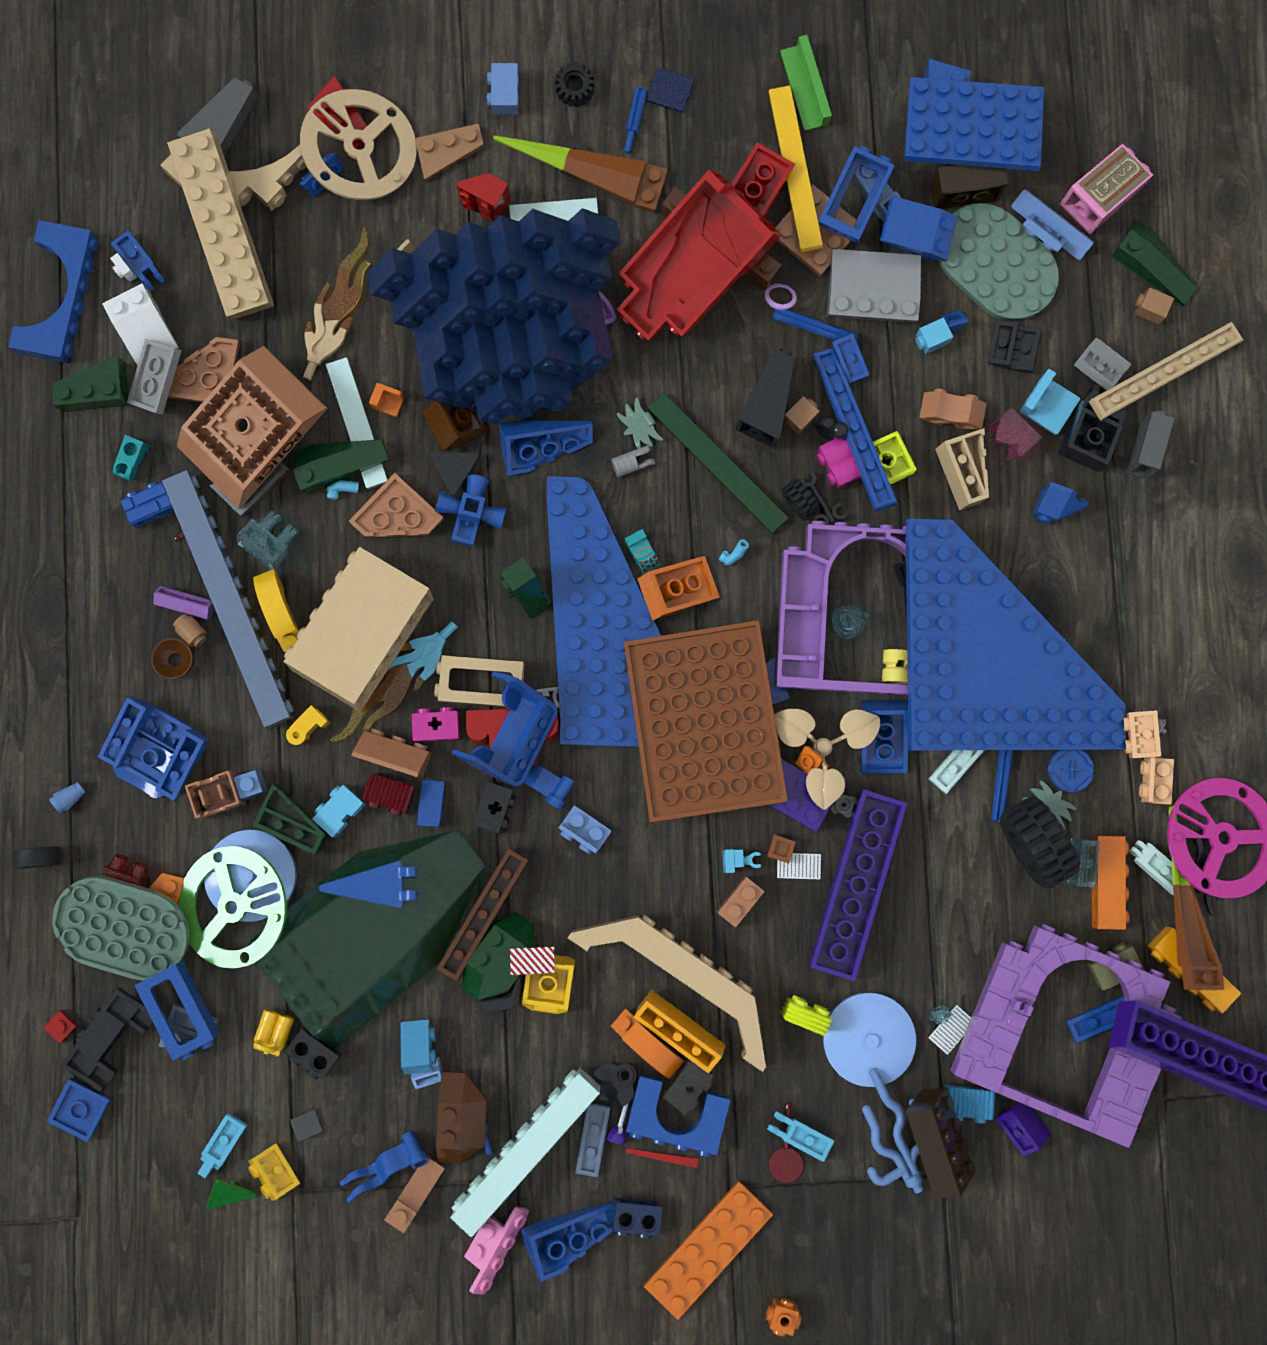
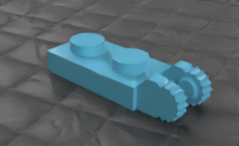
M776 1111L774 1114L776 1119L789 1124L786 1132H783L778 1127L769 1124L767 1130L782 1137V1140L824 1162L834 1140L794 1118L790 1119Z

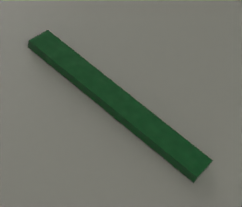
M665 393L648 407L653 416L771 534L788 520V517Z

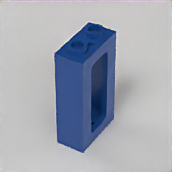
M854 146L818 221L819 226L857 244L895 166L892 164L891 159L882 155L880 157L872 155V151L864 146L859 148ZM862 165L877 172L878 177L854 227L835 219L834 216L857 168Z
M183 960L134 985L172 1060L179 1057L185 1060L195 1054L194 1049L201 1046L202 1050L215 1044L214 1039L220 1035V1032ZM164 980L172 982L198 1034L195 1039L185 1044H179L152 991L153 986Z

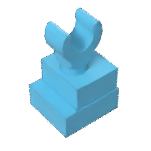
M722 850L724 873H735V867H744V865H750L753 868L761 867V864H754L752 862L754 856L761 855L759 852H752L749 856H743V850Z

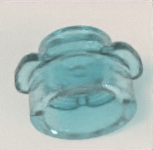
M946 1005L937 1006L929 1010L931 1016L929 1020L935 1021V1024H943L949 1021L948 1017L951 1016V1012L948 1011Z

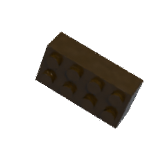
M947 1087L921 1090L907 1109L906 1115L934 1199L961 1197L975 1174V1164L970 1159L968 1143L963 1138L961 1122L956 1117L953 1098L949 1095Z

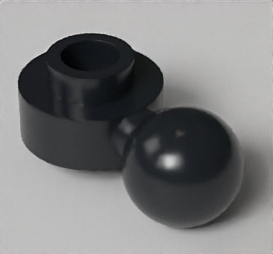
M822 416L815 423L818 433L826 439L833 437L841 440L848 434V426L844 422H835L830 417Z

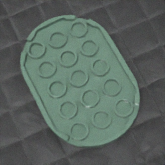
M979 203L965 206L954 212L953 214L958 216L948 259L939 261L944 273L984 311L996 318L1007 321L1009 319L1025 320L1040 313L1052 300L1059 280L1057 263L1050 250L1038 238L1028 234L1026 228L1009 212L998 206Z
M90 876L76 881L62 892L53 910L52 923L56 938L59 937L65 947L63 950L70 957L84 965L127 978L146 980L182 961L189 946L190 933L188 922L183 911L171 898L158 891L111 877Z

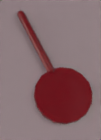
M786 1103L785 1116L790 1118V1103ZM785 1123V1132L789 1126L787 1123ZM784 1142V1147L777 1149L771 1155L769 1170L776 1180L783 1183L793 1182L802 1173L803 1160L796 1150L789 1148V1143Z

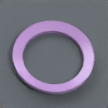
M773 284L765 291L766 302L775 309L787 310L796 303V293L787 285ZM782 287L791 292L793 299L788 304H778L770 298L769 292L773 288Z

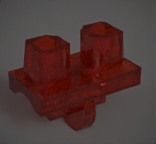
M122 854L114 855L110 864L105 866L102 871L104 875L141 887L144 883L148 884L150 877L146 876L148 864L137 861L133 864L132 870L126 868L128 857Z

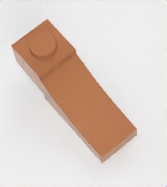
M429 1155V1161L417 1168L384 1220L402 1233L406 1231L446 1167Z

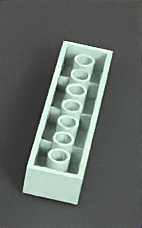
M581 1067L577 1071L573 1069L565 1077L564 1086L561 1089L556 1087L549 1095L547 1100L549 1103L546 1106L541 1104L531 1118L533 1121L530 1124L525 1122L515 1136L517 1139L514 1142L510 1139L501 1149L500 1158L494 1157L486 1166L483 1172L485 1173L484 1176L478 1175L470 1184L467 1195L463 1192L454 1202L451 1208L454 1211L450 1218L470 1237L477 1232L599 1095L601 1086Z

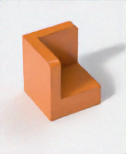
M376 383L369 404L374 410L397 417L405 397L399 390Z

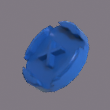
M1059 750L1049 759L1047 767L1048 777L1052 784L1061 791H1081L1092 781L1094 765L1090 756L1083 750Z

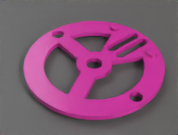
M1227 778L1204 780L1184 791L1171 810L1167 826V841L1173 862L1185 880L1199 891L1217 898H1239L1253 893L1264 885L1267 881V803L1249 786ZM1240 788L1246 791L1244 798L1239 795ZM1217 795L1234 798L1243 803L1252 812L1260 830H1236L1233 825L1226 822L1216 824L1201 804V801ZM1182 804L1205 817L1207 824L1204 825L1181 812L1179 805ZM1177 814L1201 827L1203 834L1200 835L1176 822L1175 815ZM1222 831L1226 832L1229 836V841L1225 845L1219 841V834ZM1186 838L1209 839L1212 848L1203 870L1191 858L1186 845ZM1238 844H1262L1259 859L1248 874L1233 881L1216 879L1226 853L1233 852ZM1204 878L1209 882L1207 889H1204L1201 885V881Z

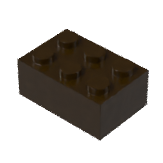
M944 164L937 169L930 184L933 206L939 209L996 202L1000 200L1009 183L1007 171L1004 168Z

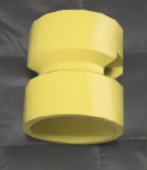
M883 650V664L886 665V668L882 670V682L888 684H908L907 650Z

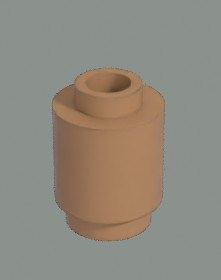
M183 614L173 623L175 632L189 647H198L205 642L207 632L193 616Z

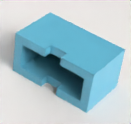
M338 785L330 793L331 799L326 804H320L314 811L316 815L312 820L332 838L338 837L348 825L346 820L349 816L355 817L367 804L347 785H342L341 787Z

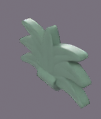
M638 397L635 398V412L626 404V417L617 413L622 423L628 427L624 435H633L637 449L641 448V442L649 445V447H653L649 436L658 441H663V438L654 429L656 422L650 412L645 413L642 410Z
M1039 781L1042 790L1030 788L1029 791L1050 808V811L1054 813L1065 830L1061 817L1071 822L1072 819L1067 809L1076 810L1077 808L1071 803L1061 800V790L1053 793L1045 782Z

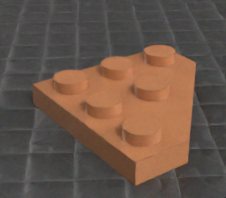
M215 337L202 350H197L184 359V362L176 368L168 398L203 403L237 363L240 342L234 339Z
M394 473L349 522L366 538L430 535L444 518L435 512L433 507Z

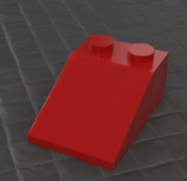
M757 142L731 184L766 218L795 164Z

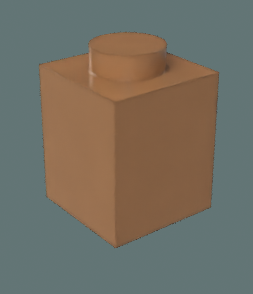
M1149 288L1144 294L1140 293L1135 302V306H1138L1135 315L1159 325L1166 318L1174 298Z
M803 396L785 414L783 421L800 435L817 418L820 411L812 399L807 400Z

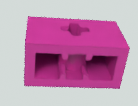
M454 707L440 708V712H431V709H418V713L412 714L414 742L461 740L460 713L454 711ZM435 719L442 723V726H438L437 730L431 726V723H435Z

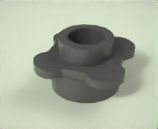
M842 793L834 802V805L831 806L832 813L843 814L846 818L851 817L853 814L852 809L854 804H856V798L854 796H845Z

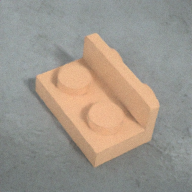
M1157 711L1126 713V717L1123 718L1124 731H1127L1128 739L1125 740V753L1129 754V758L1161 756Z
M1144 757V761L1141 762L1140 772L1143 774V783L1139 787V796L1142 797L1141 802L1171 805L1174 759Z

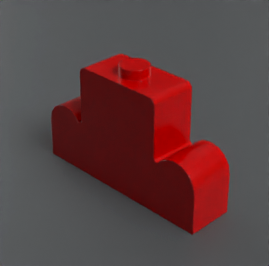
M510 709L466 711V730L471 742L475 745H484L489 741L491 748ZM558 709L557 717L544 742H551L558 736ZM537 757L532 766L537 765Z

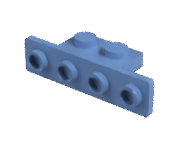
M1027 189L1021 192L1011 206L1027 219L1023 224L1026 227L1027 233L1033 237L1040 238L1044 241V246L1051 251L1055 250L1058 252L1061 248H1064L1076 259L1080 260L1094 243Z

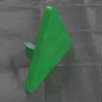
M216 1180L206 1208L213 1209L255 1198L256 1192L237 1186L233 1180L230 1183Z

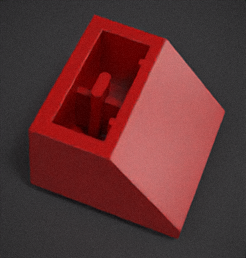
M489 173L461 180L456 184L461 205L467 210H476L488 221H495L500 215L503 216L511 203L508 183Z

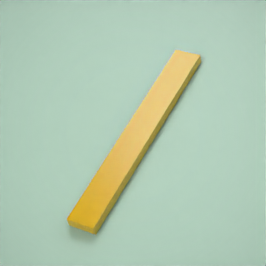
M785 86L770 89L769 97L781 156L795 164L786 182L800 251L806 252L823 248L791 87Z

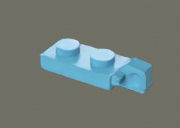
M228 1112L202 1152L200 1160L204 1161V1164L197 1174L206 1178L213 1168L219 1170L248 1124Z

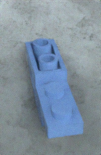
M861 165L857 168L853 177L861 187L860 193L867 200L878 174ZM888 183L874 209L884 223L891 197L901 198L897 191H892Z

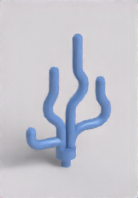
M871 1069L869 1075L881 1100L888 1108L895 1112L896 1122L893 1128V1137L900 1153L882 1145L879 1123L871 1107L864 1105L862 1112L871 1129L873 1148L878 1154L893 1159L897 1166L896 1169L882 1177L878 1175L874 1167H869L867 1173L872 1182L878 1186L889 1185L902 1177L908 1188H913L916 1194L923 1191L921 1185L923 1177L916 1163L919 1151L917 1145L909 1151L903 1139L902 1132L906 1117L904 1109L890 1097L878 1071ZM914 1099L909 1100V1106L912 1104Z

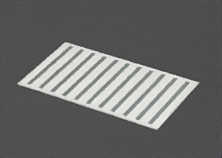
M792 853L790 863L778 860L777 878L820 879L821 854Z
M956 1005L929 1036V1039L948 1055L965 1035L971 1017Z

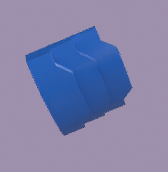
M132 696L126 698L98 758L113 766L116 777L139 788L154 799L166 796L176 801L197 760H200L209 739L200 731L171 713Z

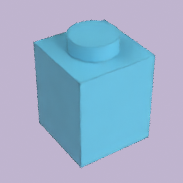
M943 317L919 328L915 340L919 349H923L924 353L928 354L949 344L953 335Z

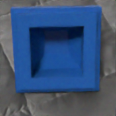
M962 311L940 316V319L944 317L949 329L955 333L969 322Z

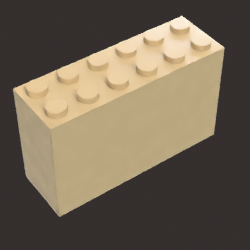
M359 547L356 552L353 551L347 560L348 565L344 571L340 570L335 578L336 583L332 589H328L323 595V603L319 609L315 608L311 613V621L307 627H303L297 635L298 640L295 645L290 646L286 651L284 663L296 674L361 712L434 599L428 587Z

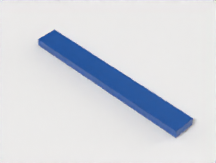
M832 348L814 353L812 358L838 422H844L848 426V434L845 440L874 511L896 506L897 500L835 349Z

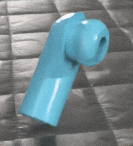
M338 480L327 487V498L337 500L339 493L342 491L357 493L359 483Z
M740 540L731 554L728 551H723L719 561L725 563V566H731L743 557L749 547V543L746 540Z

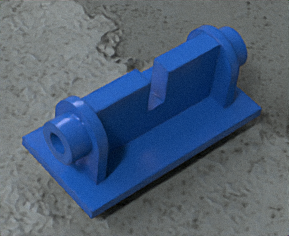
M335 153L324 155V163L336 175L345 168ZM310 171L301 178L300 185L305 190L307 189L313 198L325 188L313 177ZM322 173L320 175L321 179L324 181H328L330 179V175L328 173Z

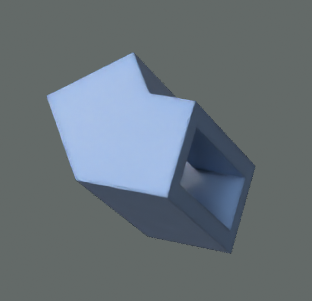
M436 1057V1064H433V1072L411 1074V1080L415 1089L441 1082L443 1070L439 1057Z

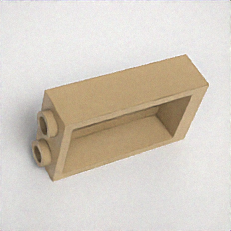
M442 655L441 661L437 662V674H440V681L435 684V697H438V701L442 703L505 707L502 703V694L450 690V671L453 668L509 672L512 673L513 677L523 681L525 664L519 661Z

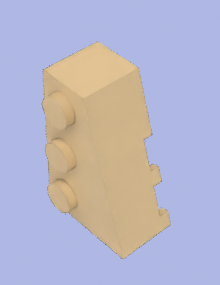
M984 428L944 441L935 449L959 511L978 505L989 498L988 475L985 469Z

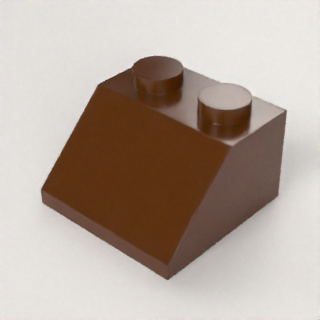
M434 401L423 412L443 451L461 447L489 431L485 422L478 419L477 411H472L471 409Z

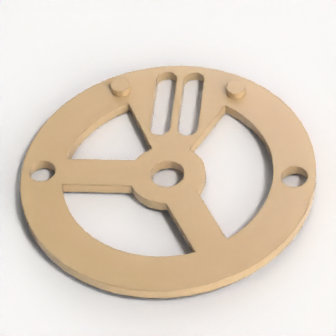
M347 89L328 94L310 108L301 127L300 147L308 170L321 185L339 196L353 200H374L385 197L400 188L413 170L417 146L415 135L408 119L392 102L373 92ZM321 104H327L347 122L348 126L342 127L321 107ZM362 107L378 113L379 116L364 130H354L345 108ZM389 109L394 110L396 112V116H388L387 111ZM315 110L320 111L341 133L335 134L313 112ZM391 124L399 140V158L393 170L378 180L370 158L374 148L373 141ZM318 133L344 141L346 153L358 162L364 183L343 179L327 167L318 150ZM357 139L362 140L365 148L357 150L353 147L352 142ZM322 173H328L330 175V179L328 181H324L321 179L320 175Z

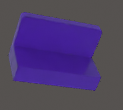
M1018 1101L1012 1108L1000 1112L995 1117L1022 1156L1040 1150L1050 1136V1132L1030 1106Z

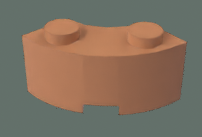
M934 389V392H924L919 418L941 426L951 423L958 429L979 430L983 426L987 404L979 400V397L976 395L957 396L948 394L943 389Z

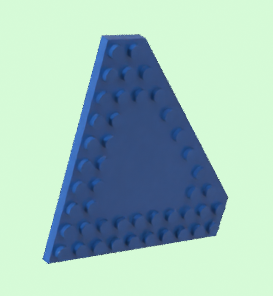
M905 520L909 750L1126 749V731H1124L1123 718L1126 717L1125 703L953 520Z

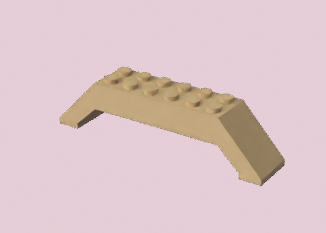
M636 915L576 929L571 932L568 939L586 951L590 946L623 941L737 1019L743 1044L740 1052L743 1059L762 1072L764 1071L766 1064L756 1001L751 993L753 989L741 980L738 983L733 981V976L730 972L722 967L718 970L714 968L712 960L703 954L699 957L695 955L693 947L684 941L680 944L676 942L674 934L665 928L661 931L655 927L656 922L646 915L642 918Z

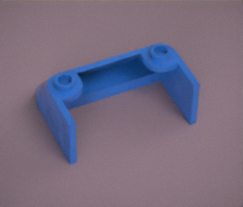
M494 671L492 676L506 685L502 694V703L510 710L491 748L479 746L474 749L471 755L457 750H453L452 754L507 784L519 786L525 781L557 717V707L553 702L519 678Z

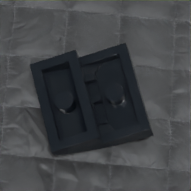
M996 320L988 364L1033 374L1042 333L1041 328L1019 326L1017 322Z

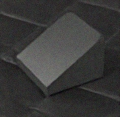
M316 1109L295 1116L290 1120L298 1142L323 1131Z

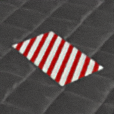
M554 947L510 949L511 975L555 973Z

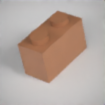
M744 876L716 912L736 928L765 891Z

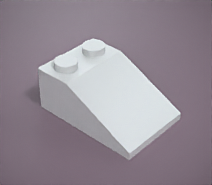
M143 284L102 303L137 366L145 338L179 349L155 300Z

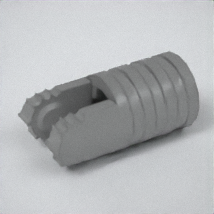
M649 445L612 458L611 462L617 477L655 464L654 459L649 458L637 463L635 458L650 451Z

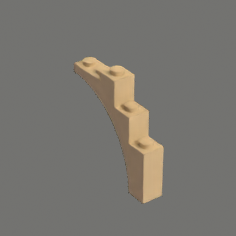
M299 145L287 156L270 165L254 170L229 171L241 206L246 205L254 194L273 211L275 207L283 204L287 196L283 187L288 186L293 181L294 176L307 166ZM170 155L161 164V167L168 176L182 187L172 155Z

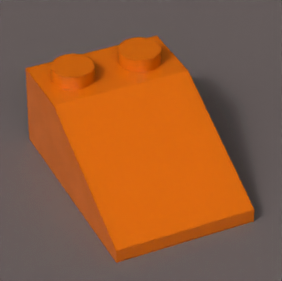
M705 556L652 570L637 578L652 621L720 598Z

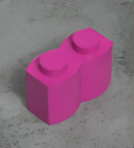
M845 438L841 440L834 439L819 446V453L816 456L820 465H825L829 473L826 475L832 486L835 485L837 489H840L861 479Z

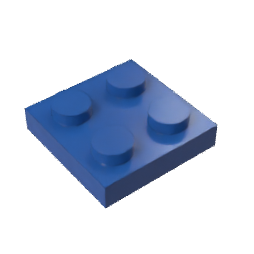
M69 1078L47 1122L89 1142L112 1098L73 1078Z

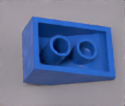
M893 196L890 199L880 241L913 255H921V258L928 261L947 260L958 216L939 208Z
M861 700V710L877 715L880 718V727L875 739L868 746L861 748L862 774L907 773L909 738L907 700Z

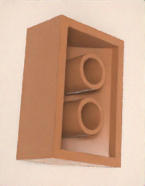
M371 729V732L364 731L351 756L419 778H424L432 754L426 751L427 746L418 743L410 746L405 744L406 739L393 736L391 740L383 737L384 732Z

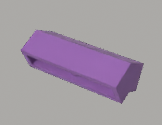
M159 586L154 592L153 604L209 621L212 619L215 608L209 599Z

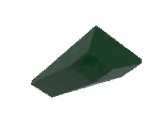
M1136 221L1111 256L1166 295L1173 297L1183 307L1197 289L1196 285L1156 233L1139 221Z
M381 439L313 444L293 453V472L300 490L312 494L338 480H345L390 460Z

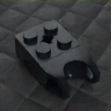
M1094 383L1089 388L1085 397L1077 404L1058 454L1099 472L1109 465L1124 426L1125 407L1100 421L1089 403L1091 399L1099 395V385Z

